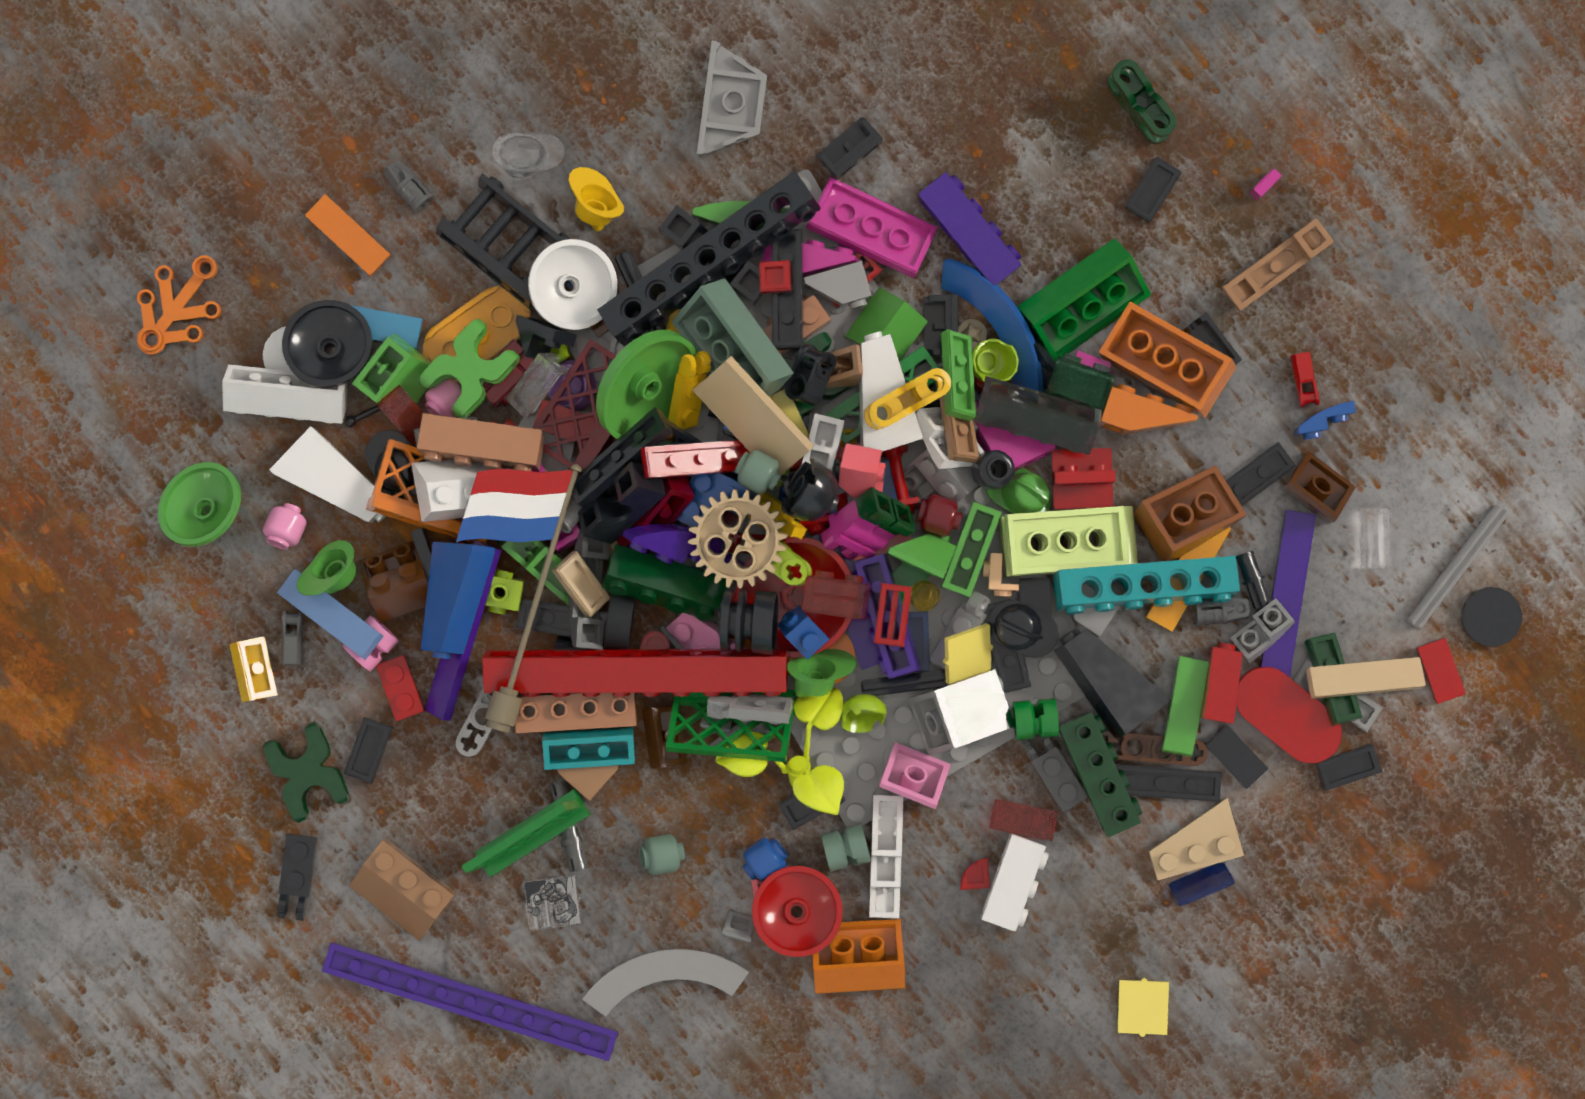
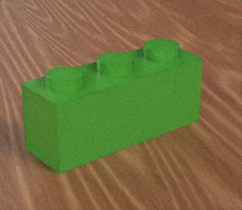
M972 502L957 541V547L940 588L967 598L971 597L1002 512Z

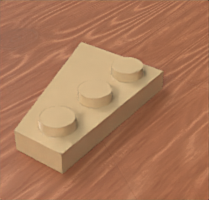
M1224 798L1217 805L1202 813L1188 825L1176 831L1148 851L1156 880L1244 856L1228 798Z

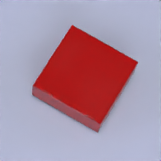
M789 260L759 262L761 294L791 292V262Z

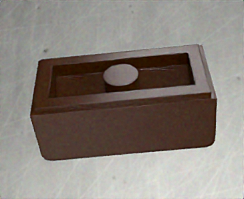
M673 705L642 710L651 768L687 763L685 753L666 752V741ZM682 731L675 735L674 743H684Z

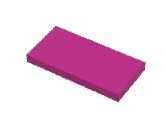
M832 177L829 178L818 200V204L822 209L816 212L815 216L808 221L806 226L811 231L913 279L938 228Z

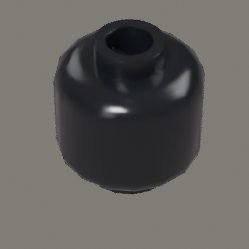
M990 450L979 454V459L972 465L974 481L980 487L987 490L1001 489L1007 486L1015 474V465L1012 458L1000 450Z

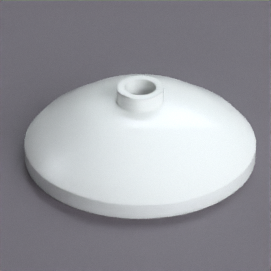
M568 239L551 244L536 257L529 272L528 291L534 308L543 319L558 328L579 330L595 325L602 320L597 309L617 295V275L612 262L601 249L583 240ZM566 280L573 284V289L570 292L564 288Z

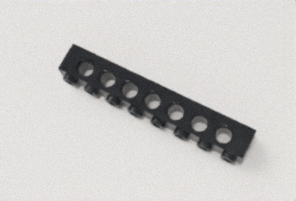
M794 171L605 303L597 311L614 338L625 347L636 338L642 336L650 328L661 325L670 314L678 309H682L700 286L718 281L726 275L735 273L743 263L752 257L761 255L766 247L776 240H781L788 236L791 230L800 223L811 220L816 212L822 208L800 176ZM790 205L786 212L780 213L783 207ZM765 223L762 229L755 231L759 224ZM740 240L736 247L731 248L733 242ZM715 257L714 262L706 266L707 261ZM686 275H690V278L686 282L681 283L682 279ZM666 292L662 299L657 300L659 294ZM641 309L639 315L632 318L633 313Z

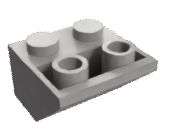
M927 449L903 469L908 493L912 498L919 496L920 503L922 498L927 499L931 494L941 495L959 502L978 486L972 476V466L938 469Z

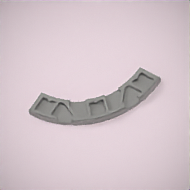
M679 948L658 950L639 955L618 965L601 977L584 995L582 1000L606 1017L622 999L632 992L652 983L675 979L709 984L733 996L750 971L734 961L709 952Z

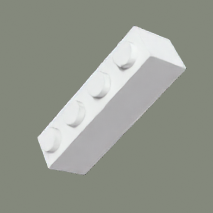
M229 364L222 381L223 411L235 412L237 414L264 415L266 417L293 418L295 420L321 421L328 424H342L347 409V383L335 387H317L303 382L292 371Z

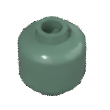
M753 450L750 454L745 452L734 472L738 475L737 481L740 485L761 495L768 489L774 491L782 477L778 473L779 462L760 450Z
M671 834L646 838L643 846L639 847V859L642 869H647L653 876L676 872L680 867V861L685 860L682 842L677 843L675 837Z

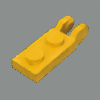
M705 351L697 352L695 357L691 354L684 355L680 360L681 363L675 378L668 420L681 429L698 426L702 400L693 392V389L707 377V373L711 369V356Z

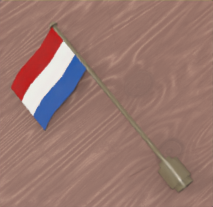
M577 464L570 467L572 470L532 472L512 469H491L480 471L476 474L456 542L470 539L511 542L551 540L507 688L501 686L500 691L493 690L485 716L488 719L486 727L509 733L511 726L514 727L522 698L517 697L518 691L513 690L577 474L578 471H582L581 467Z

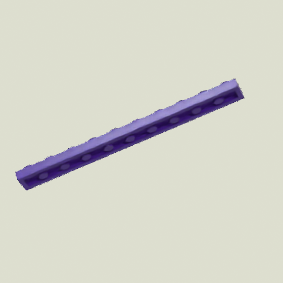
M335 942L330 943L321 971L606 1061L610 1060L618 1035V1031Z

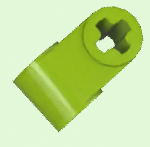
M780 540L779 543L787 546V549L785 551H777V554L783 558V561H772L776 568V571L772 574H775L789 585L801 586L806 584L812 576L810 564ZM792 566H801L799 570L802 574L801 578L794 577L792 579L793 572L790 570Z

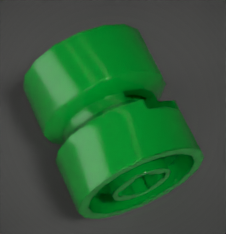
M1055 698L1038 699L1036 704H1032L1030 700L1012 702L1016 740L1033 739L1035 734H1039L1041 738L1059 736L1058 711Z

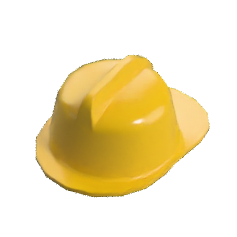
M586 167L572 170L568 181L576 197L575 213L581 221L591 225L596 232H600L613 218L620 217L623 214L624 205L610 182L601 173Z

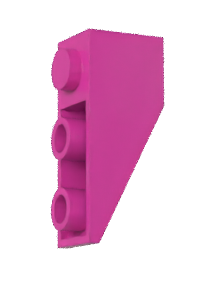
M807 239V242L803 243V279L804 277L853 264L860 260L855 255H852L853 250L836 246L834 251L824 248L825 244L822 242ZM772 244L766 247L762 262L772 261Z

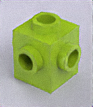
M495 570L485 604L489 606L488 611L499 614H506L507 609L519 611L525 580L512 578V572ZM497 587H502L505 590L504 597L497 595Z

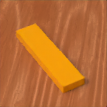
M1227 528L1190 552L1180 556L1178 560L1215 557L1231 528ZM1200 575V583L1205 575ZM1171 577L1170 584L1172 588L1179 591L1182 590L1181 581L1178 578ZM1173 601L1172 606L1155 607V603H1153L1146 618L1173 632L1188 605H1184V601Z

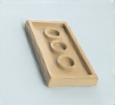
M732 356L693 389V392L750 453L753 450H760L779 462V474L784 473L814 447L809 439Z

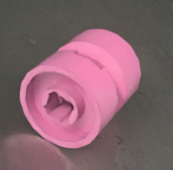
M370 615L365 622L384 637L366 660L346 645H342L358 663L370 672L382 660L381 654L383 652L389 653L399 642V639L373 615Z

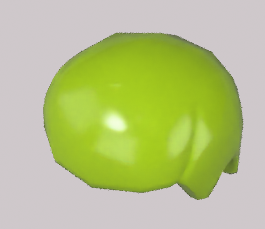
M988 339L978 343L972 350L974 376L986 384L995 385L1009 381L1017 372L1019 359L1012 345L1006 344L999 339Z
M871 694L853 695L843 704L840 727L854 733L871 732L876 721H879L880 725L884 724L887 714L886 705L879 698Z

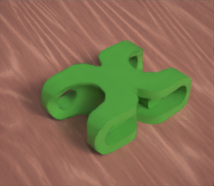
M481 319L473 320L455 337L453 343L456 352L455 357L447 354L437 356L420 376V384L429 389L435 388L446 379H456L460 382L462 393L452 408L456 418L466 419L483 403L486 397L483 382L493 385L503 382L520 360V356L512 350L504 351L493 360H484L479 357L478 345L487 332L486 324Z

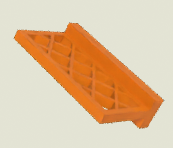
M389 439L372 495L368 499L365 510L457 539L463 519L422 522L419 504L414 503L408 491L416 488L415 484L406 489L398 472L412 466V463L423 460L424 455H421L416 447ZM393 448L404 451L410 463L396 470L390 459ZM412 454L419 456L420 458L414 460ZM389 467L391 473L385 475L387 468ZM392 475L401 489V492L393 496L381 492L383 481ZM403 494L406 500L398 498V496ZM470 539L463 541L474 545L475 540L486 542L487 539Z

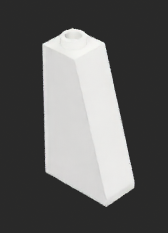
M879 331L864 336L865 342L859 344L863 371L859 381L860 446L882 450L883 452L923 439L915 412L880 430L872 429L865 423V408L879 398L903 386L906 382L891 334L882 336V332ZM878 407L877 416L882 420H886L887 411L883 407Z
M311 426L269 469L274 475L369 523H373L375 520L380 522L386 517L365 510L368 499L372 495L374 484Z

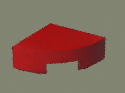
M988 857L976 860L966 868L961 877L960 890L990 888Z

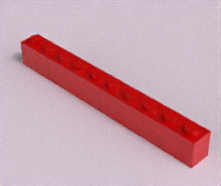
M721 649L524 650L513 690L522 693L524 697H536L540 693H552V696L566 697L570 693H582L585 697L599 696L600 693H612L616 697L629 696L630 693H642L643 696L654 697L660 695V692H672L674 696L680 697L688 696L691 692H703L704 696H718L721 692H733L735 696H748L751 692H763L766 696H778L781 692H786L788 686L787 649H775L774 655L754 654L752 649H743L741 653L736 652V649H730L729 652L721 651ZM486 650L482 658L484 693H493V690L500 691L501 686L507 688L518 650Z

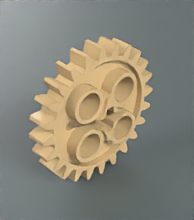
M733 489L731 498H728L725 491L720 492V502L713 496L710 497L709 501L712 507L709 508L702 504L700 509L704 515L693 516V519L699 525L689 528V531L695 533L696 537L688 540V543L697 545V549L690 554L691 556L700 555L701 557L696 567L706 565L708 568L704 576L706 577L712 572L715 573L714 583L716 584L722 577L726 578V587L728 588L733 580H737L739 588L743 587L744 580L746 579L751 586H754L756 583L755 576L765 581L767 579L765 569L772 573L776 571L772 561H783V558L777 554V551H785L787 549V546L779 543L780 540L788 537V534L779 532V528L786 524L785 521L776 522L775 520L780 511L770 512L768 510L772 504L771 501L762 505L760 503L761 494H758L754 499H750V490H746L743 497H739L737 489ZM733 510L738 514L739 522L736 526H729L724 522L723 515L725 511ZM750 514L751 520L742 535L745 543H740L736 547L730 562L726 563L724 559L734 542L731 534L735 535L740 530L746 515ZM752 525H763L766 529V537L762 540L753 538L750 532ZM718 537L725 542L726 547L723 553H715L711 550L710 541L712 538ZM747 551L752 555L753 562L751 566L743 567L738 563L737 555L739 552Z

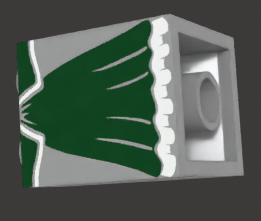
M996 669L909 698L928 755L955 749L1015 727L1013 711L1010 705L1007 704L1003 692V682L997 675Z

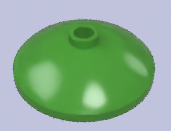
M212 462L194 464L179 472L164 489L158 505V521L164 534L173 542L187 547L205 545L220 537L233 523L239 511L241 489L237 478L226 467Z

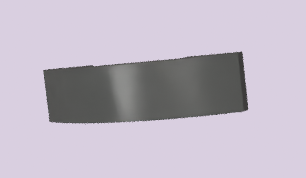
M580 529L574 551L579 553L601 584L603 560H609L610 543L583 537L582 529ZM568 594L569 627L573 647L595 650L603 649L605 620L599 619L600 609L591 617H585Z

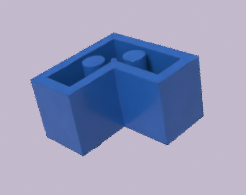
M731 473L693 475L689 484L695 497L679 515L677 520L692 527L698 526L699 523L693 519V516L704 515L700 509L702 504L709 508L712 507L709 501L710 497L713 496L720 502V492L725 491L728 498H731L733 489H737L739 497H743L745 491L749 489L740 485L737 481V476ZM750 490V499H754L758 494ZM728 510V511H730V512H732V513L738 515L735 511H733V510Z

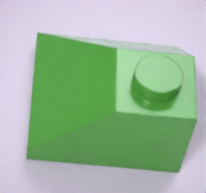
M929 533L887 549L886 554L938 579H943L957 546L951 544L953 538L950 536L941 537Z

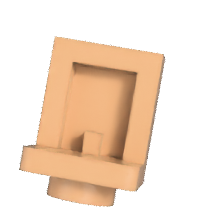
M990 553L989 559H984L982 577H988L987 590H994V596L1012 597V591H1019V584H1001L1003 553Z

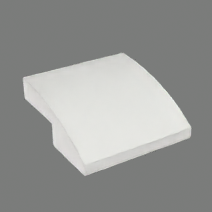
M941 407L919 409L916 413L926 448L937 468L946 469L972 466L973 463L949 460ZM974 422V428H975V431H976L977 428H978V426H977L976 423ZM977 442L978 453L981 454L984 451Z

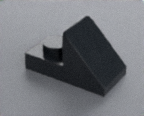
M517 314L516 324L525 356L547 361L551 347L560 349L561 344L574 347L577 335L539 319Z

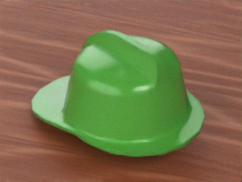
M1025 468L1015 471L1012 481L1007 486L995 490L986 489L989 498L1011 514L1047 512L1051 506V493L1046 482L1041 476L1031 473Z
M338 540L322 548L298 578L296 587L299 593L306 596H313L323 592L335 593L349 586L356 575V566L353 562L354 548L347 541Z
M826 649L812 655L808 660L805 657L791 660L787 664V671L793 676L796 696L801 698L827 695L832 690L837 679L852 673L856 667V660L850 653L839 649Z

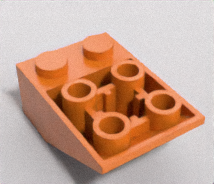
M1119 384L1118 387H1111L1107 391L1096 426L1126 435L1189 425L1198 419V415L1192 414L1193 408L1178 403L1171 407L1163 404L1165 399L1159 396L1147 394V396L1142 397L1135 394L1136 389Z

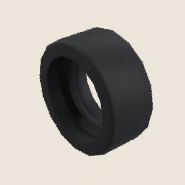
M611 594L604 640L605 649H629L636 598Z

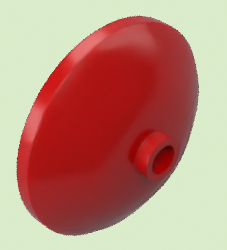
M805 866L785 867L772 873L761 883L753 899L752 919L757 934L769 948L785 956L804 957L821 951L837 935L842 921V902L834 884L821 872ZM794 906H799L802 909V915L798 918L791 915V909Z

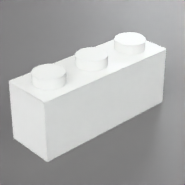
M1012 833L1009 834L980 915L981 920L1015 932L1018 926L1023 927L1028 915V910L1024 909L1028 897L1033 899L1039 883L1034 880L1038 869H1044L1049 853L1044 852L1045 845Z

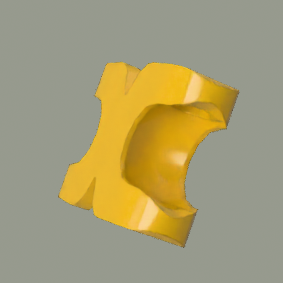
M940 368L932 369L869 404L864 410L865 423L875 430L892 425L945 395L951 388L950 376ZM928 379L936 382V392L928 388ZM878 407H883L887 411L886 420H882L877 416Z

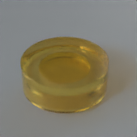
M920 580L912 586L910 603L916 609L926 612L932 610L938 604L940 590L931 581Z

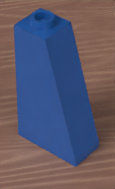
M433 542L421 650L433 651L432 657L450 659L451 653L464 654L494 557L495 548L472 544Z

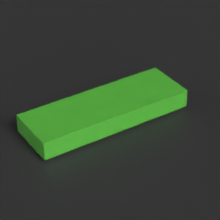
M947 329L941 333L943 370L948 373L951 379V388L944 395L945 415L971 421L976 418L972 338L969 335Z

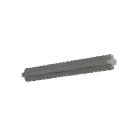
M1499 505L1492 507L1407 619L1409 624L1416 629H1421L1506 519L1508 512Z

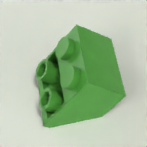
M394 333L385 339L352 384L376 403L407 417L428 389L422 386L419 380L421 374L432 362Z

